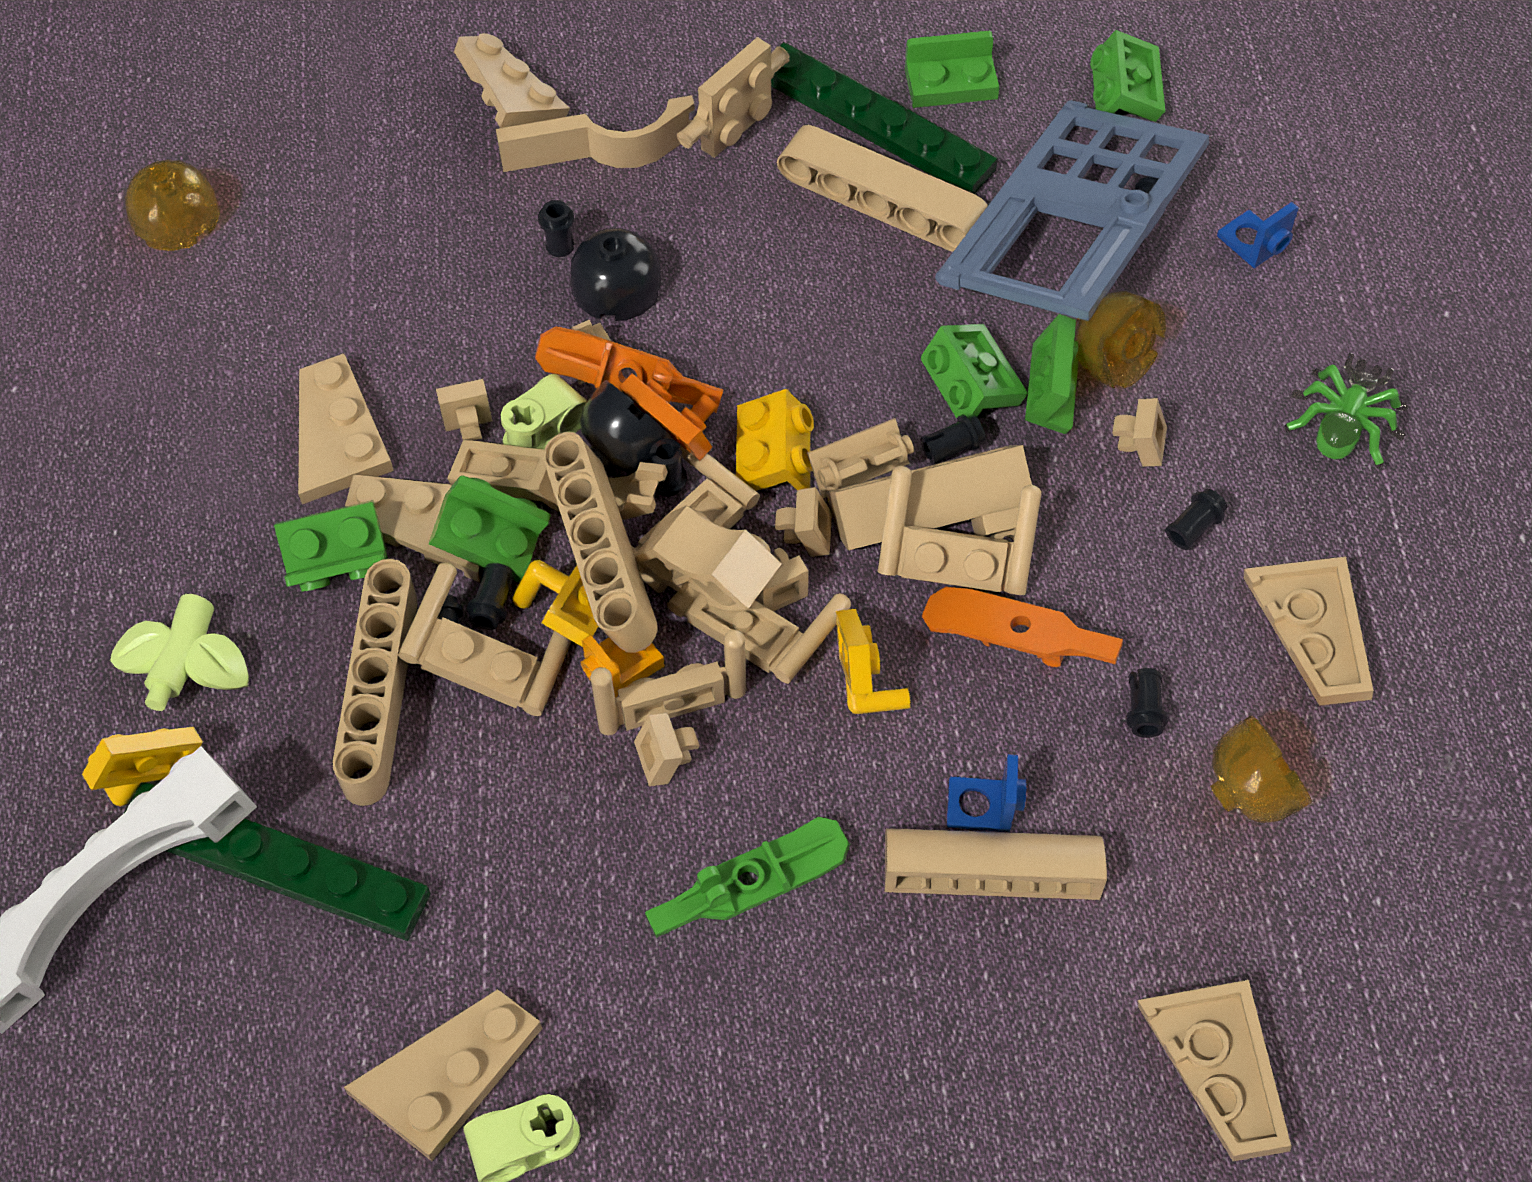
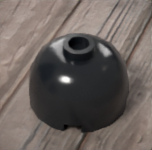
M606 228L592 233L581 242L571 259L570 283L572 295L578 306L595 318L601 319L600 314L607 316L615 315V321H626L644 314L656 303L659 297L658 290L661 286L660 263L651 244L636 232L623 228Z
M607 380L596 388L583 407L580 418L581 433L591 445L590 449L604 465L606 472L614 465L626 473H634L637 471L640 462L652 463L650 450L654 443L661 439L669 438L674 440V438L652 417L635 406L628 396Z

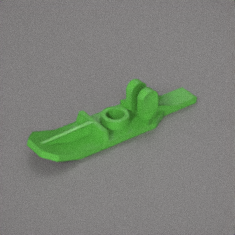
M817 817L789 834L771 842L765 841L760 847L722 864L704 868L697 874V881L692 888L678 897L646 911L645 915L656 938L699 918L728 920L816 880L845 862L850 843L836 820ZM751 872L758 877V880L752 885H744L738 878L743 873Z

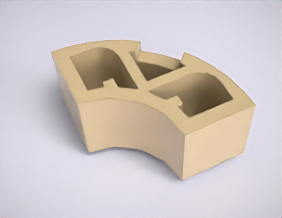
M688 505L667 514L634 555L637 563L674 590L683 594L690 587L702 593L707 598L706 601L709 606L732 611L749 609L782 564L770 553L769 545L759 536L749 533L746 529L731 530L712 523L703 513L690 508Z

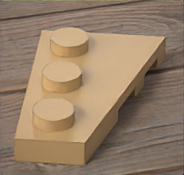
M486 33L479 34V36L459 37L454 53L470 79L481 84L484 88L481 97L487 106H495L498 111L495 120L500 128L567 116L570 107L556 95V91L551 86L542 83L531 73L529 66L525 62L516 59L506 50L500 39Z
M345 354L299 369L298 494L301 503L305 504L349 488L353 474L378 477L394 471L389 455Z
M353 474L345 506L374 500L384 542L395 547L403 545L424 554L426 560L437 565L444 562L450 563L455 568L462 570L466 577L477 582L481 581L483 567L428 544L445 494L452 487L451 484Z
M1346 557L1244 569L1245 582L1319 706L1372 700L1374 690Z
M1249 980L1138 1000V1008L1232 1161L1290 1152L1291 1142Z
M497 989L345 1086L344 1089L349 1096L429 1160L433 1161L542 1030L541 1022Z

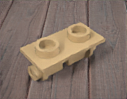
M893 418L810 451L807 454L822 498L827 497V491L859 484L890 472L897 466L909 464L907 455L914 452V447L908 435L901 437L896 419Z

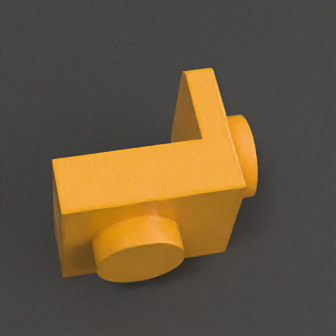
M592 635L582 640L585 657L581 661L583 671L591 681L590 676L593 670L599 667L608 669L612 675L615 698L618 697L619 689L626 688L635 680L647 678L664 667V657L653 643L642 651L631 653L620 649L609 637L599 644Z

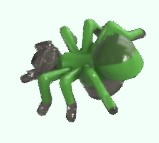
M1349 353L1344 364V369L1348 374V381L1352 386L1348 389L1335 365L1332 364L1323 371L1319 368L1313 369L1311 375L1320 381L1313 382L1305 390H1293L1291 397L1306 400L1316 392H1319L1331 403L1315 402L1311 404L1300 418L1284 426L1285 432L1289 433L1305 426L1317 413H1326L1316 436L1317 447L1324 456L1331 459H1342L1351 454L1364 428L1370 435L1369 452L1377 469L1382 468L1384 460L1379 450L1380 429L1376 424L1368 420V417L1385 418L1389 433L1400 441L1404 439L1405 433L1397 427V418L1394 410L1367 406L1390 400L1393 409L1406 411L1408 405L1406 402L1399 400L1398 391L1394 388L1369 397L1366 392L1376 390L1377 387L1388 384L1394 369L1389 368L1386 374L1379 378L1382 373V367L1375 365L1368 372L1365 370L1367 362L1360 359L1356 362L1355 368H1353L1354 354ZM1331 377L1340 396L1321 381Z

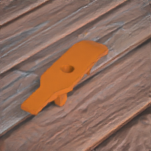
M557 326L540 335L535 359L545 372L594 384L595 388L607 380L620 390V385L627 379L622 375L621 369L631 368L636 372L637 378L643 383L647 384L650 379L656 381L672 396V402L694 406L705 394L719 407L724 391L723 389L682 376L667 359L585 332Z
M944 587L929 597L922 613V618L931 632L958 634L980 640L988 647L992 643L1037 655V658H1041L1043 663L1051 667H1059L1064 656H1083L1116 664L1123 645V639L1078 628L1063 612L974 589ZM1018 625H1025L1029 627V629L1023 633H1017L1012 630L1014 627Z

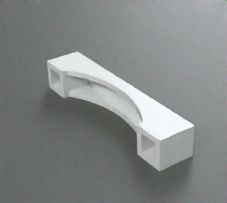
M201 746L194 753L179 759L172 766L169 774L154 788L138 795L129 804L127 811L108 828L93 834L86 842L82 851L66 865L51 871L44 878L41 886L21 904L12 906L1 915V1034L45 996L39 987L55 951L77 919L108 887L139 864L174 846L209 837L217 843L257 808L255 803Z

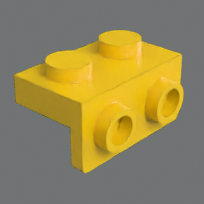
M787 389L737 405L736 476L755 491L786 481L796 490L810 488V472L813 470L807 453L810 452V431L814 428V420L807 405L801 404Z

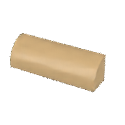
M1009 445L911 470L912 476L904 526L934 529L982 515L1019 507L1022 488L1032 485L1023 445ZM891 475L826 492L836 529L847 550L882 542Z
M886 828L885 892L1100 900L1107 881L1105 847L1101 836Z

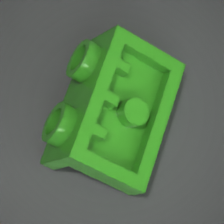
M1115 30L1104 44L1096 47L1090 61V66L1093 70V100L1095 101L1096 110L1114 114L1118 109H1122L1130 114L1156 122L1165 112L1159 47Z
M968 32L908 39L906 42L905 74L913 108L998 99L999 83L992 59V32Z
M1058 314L1033 343L1025 421L1067 434L1073 427L1079 355L1077 354L1078 341L1074 340L1076 320Z
M984 324L940 326L921 356L922 363L956 418L962 414L966 415V417L971 415L977 417L984 408L1019 406L1028 394Z
M461 475L445 494L428 544L483 568L490 563L505 565L514 571L516 575L514 581L520 583L531 562L538 536L548 525L551 514L539 509L530 500L514 498L494 489L485 480Z
M374 500L274 524L286 569L284 578L287 587L299 584L301 591H310L330 585L329 577L349 573L351 580L365 578L367 570L374 563L388 559Z

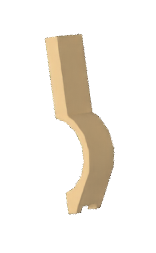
M691 95L669 99L665 112L656 122L642 129L627 132L607 130L593 123L586 114L496 129L503 172L592 157L598 163L615 168H638L656 162L681 144L677 139V133L693 121L689 120V113L695 110L693 97Z
M463 439L447 478L451 485L461 475L469 478H479L488 482L494 489L514 498L542 501L550 508L560 512L545 467L543 449ZM640 462L637 471L629 476L608 477L622 520L654 512L656 503L653 497L660 481L665 480L668 473L665 465Z

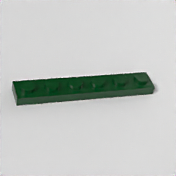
M785 42L780 45L789 54L790 61L775 72L771 79V87L933 177L975 194L996 171L998 158L793 46Z
M142 782L131 802L138 795L150 791L155 785ZM243 819L217 843L209 837H205L166 850V852L405 941L409 940L431 895L427 885L247 819Z

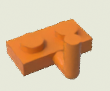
M631 373L620 385V390L634 402L635 406L652 417L697 460L701 461L711 450L712 445L703 434V431L707 428L704 422L718 406L707 395L704 394L691 409L685 407L681 412H678L669 404L673 399L672 396L653 379H650L645 384Z

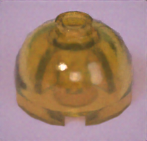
M166 159L156 161L141 168L131 178L124 197L127 218L132 231L136 236L138 235L143 238L147 246L158 250L174 251L197 244L196 237L201 235L206 229L210 234L215 229L220 216L218 200L208 179L199 169L180 160Z
M1127 291L1107 293L1101 300L1089 321L1077 318L1074 340L1078 341L1076 357L1085 372L1097 381L1112 388H1115L1114 385L1127 388L1140 380L1158 356V352L1152 350L1156 336L1158 335L1162 338L1165 336V313L1160 304Z
M1249 716L1245 720L1238 722L1219 739L1213 750L1211 763L1218 781L1210 785V788L1227 813L1237 808L1251 821L1259 823L1279 822L1301 811L1313 801L1294 770L1291 771L1283 759L1281 750L1254 716Z

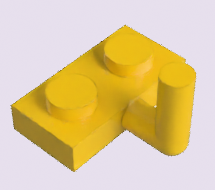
M541 560L531 562L512 597L513 603L523 609L530 607L542 584L555 591L558 595L541 623L583 647L582 640L589 635L593 636L599 626L594 619L578 566L576 565L571 575L567 576Z
M856 609L836 611L839 659L846 679L847 705L849 710L854 714L909 709L910 696L908 688L876 692L872 690L871 675L880 674V658L877 643L872 641L870 625L862 626Z
M194 727L170 730L163 728L140 734L112 735L108 738H102L95 752L89 756L88 764L82 775L91 790L104 788L114 805L125 806L130 802L142 782L164 779L179 759L194 753L202 745L203 741Z

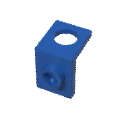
M1290 202L1264 221L1251 210H1247L1219 229L1217 237L1249 265L1256 268L1273 255L1281 253L1289 245L1293 238L1291 231L1299 207ZM1241 228L1256 230L1257 234L1254 244L1241 242L1236 237V232Z
M1007 754L1002 780L952 776L949 778L948 828L1010 833L1015 811H1024L1026 800V779H1018V755ZM970 791L980 792L987 797L990 808L982 816H969L959 806L960 797Z

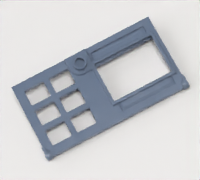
M1067 101L944 265L936 273V281L942 286L960 290L963 287L1089 321L1143 240L1148 237L1165 212V208L1209 145V135L1087 108V104L1081 102ZM1074 126L1098 130L1088 145L1064 140ZM1113 135L1138 140L1129 154L1104 149ZM1154 144L1179 149L1169 164L1144 159ZM1053 154L1077 159L1067 174L1043 169ZM1092 164L1117 169L1107 184L1082 179ZM1133 173L1158 178L1149 194L1141 190H1128L1123 187ZM1037 211L1103 228L1060 291L992 274Z

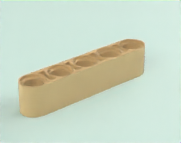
M803 125L777 159L779 171L789 181L951 252L956 249L988 206L982 198L973 193L811 125Z
M574 432L560 433L548 442L543 458L597 625L620 649L631 653L642 651L655 639L658 630L657 621L604 465L578 434Z
M384 559L374 563L367 570L364 578L333 756V770L346 799L360 806L372 805L379 801L386 794L389 786L408 663L401 660L398 653L416 616L418 605L417 595L408 568L399 560ZM399 588L396 592L384 594L389 589ZM383 632H392L391 635L385 638H376ZM385 676L384 680L379 683L368 684L374 677ZM368 722H379L376 727L370 730H359ZM359 769H371V771L362 778H351L354 772H356Z

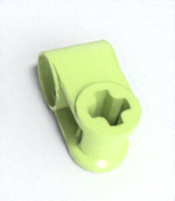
M550 374L544 377L533 388L515 400L508 402L503 407L501 423L506 430L503 444L545 450L548 442L556 435L564 432L576 433L581 429L580 418L587 400L559 375Z
M550 1094L538 1096L505 1110L483 1114L469 1121L463 1129L478 1182H509L527 1171L564 1159L576 1149L581 1136L580 1126L567 1102L559 1096ZM550 1119H556L557 1134L546 1137L544 1133L547 1127L545 1122Z

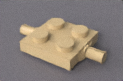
M757 37L698 88L699 106L696 116L688 126L677 133V139L685 148H691L701 138V149L715 158L727 146L734 145L742 133L754 122L765 118L772 106L771 79L775 72L790 61L787 51L778 46L771 53V45Z

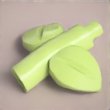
M194 594L182 595L174 614L171 629L161 622L143 621L128 629L114 647L110 661L117 669L132 674L148 673L144 682L145 686L149 689L145 700L147 707L156 711H163L169 698L179 696L188 676L196 683L214 689L237 690L248 687V669L244 657L236 644L224 635L207 634L214 612V606L207 599Z

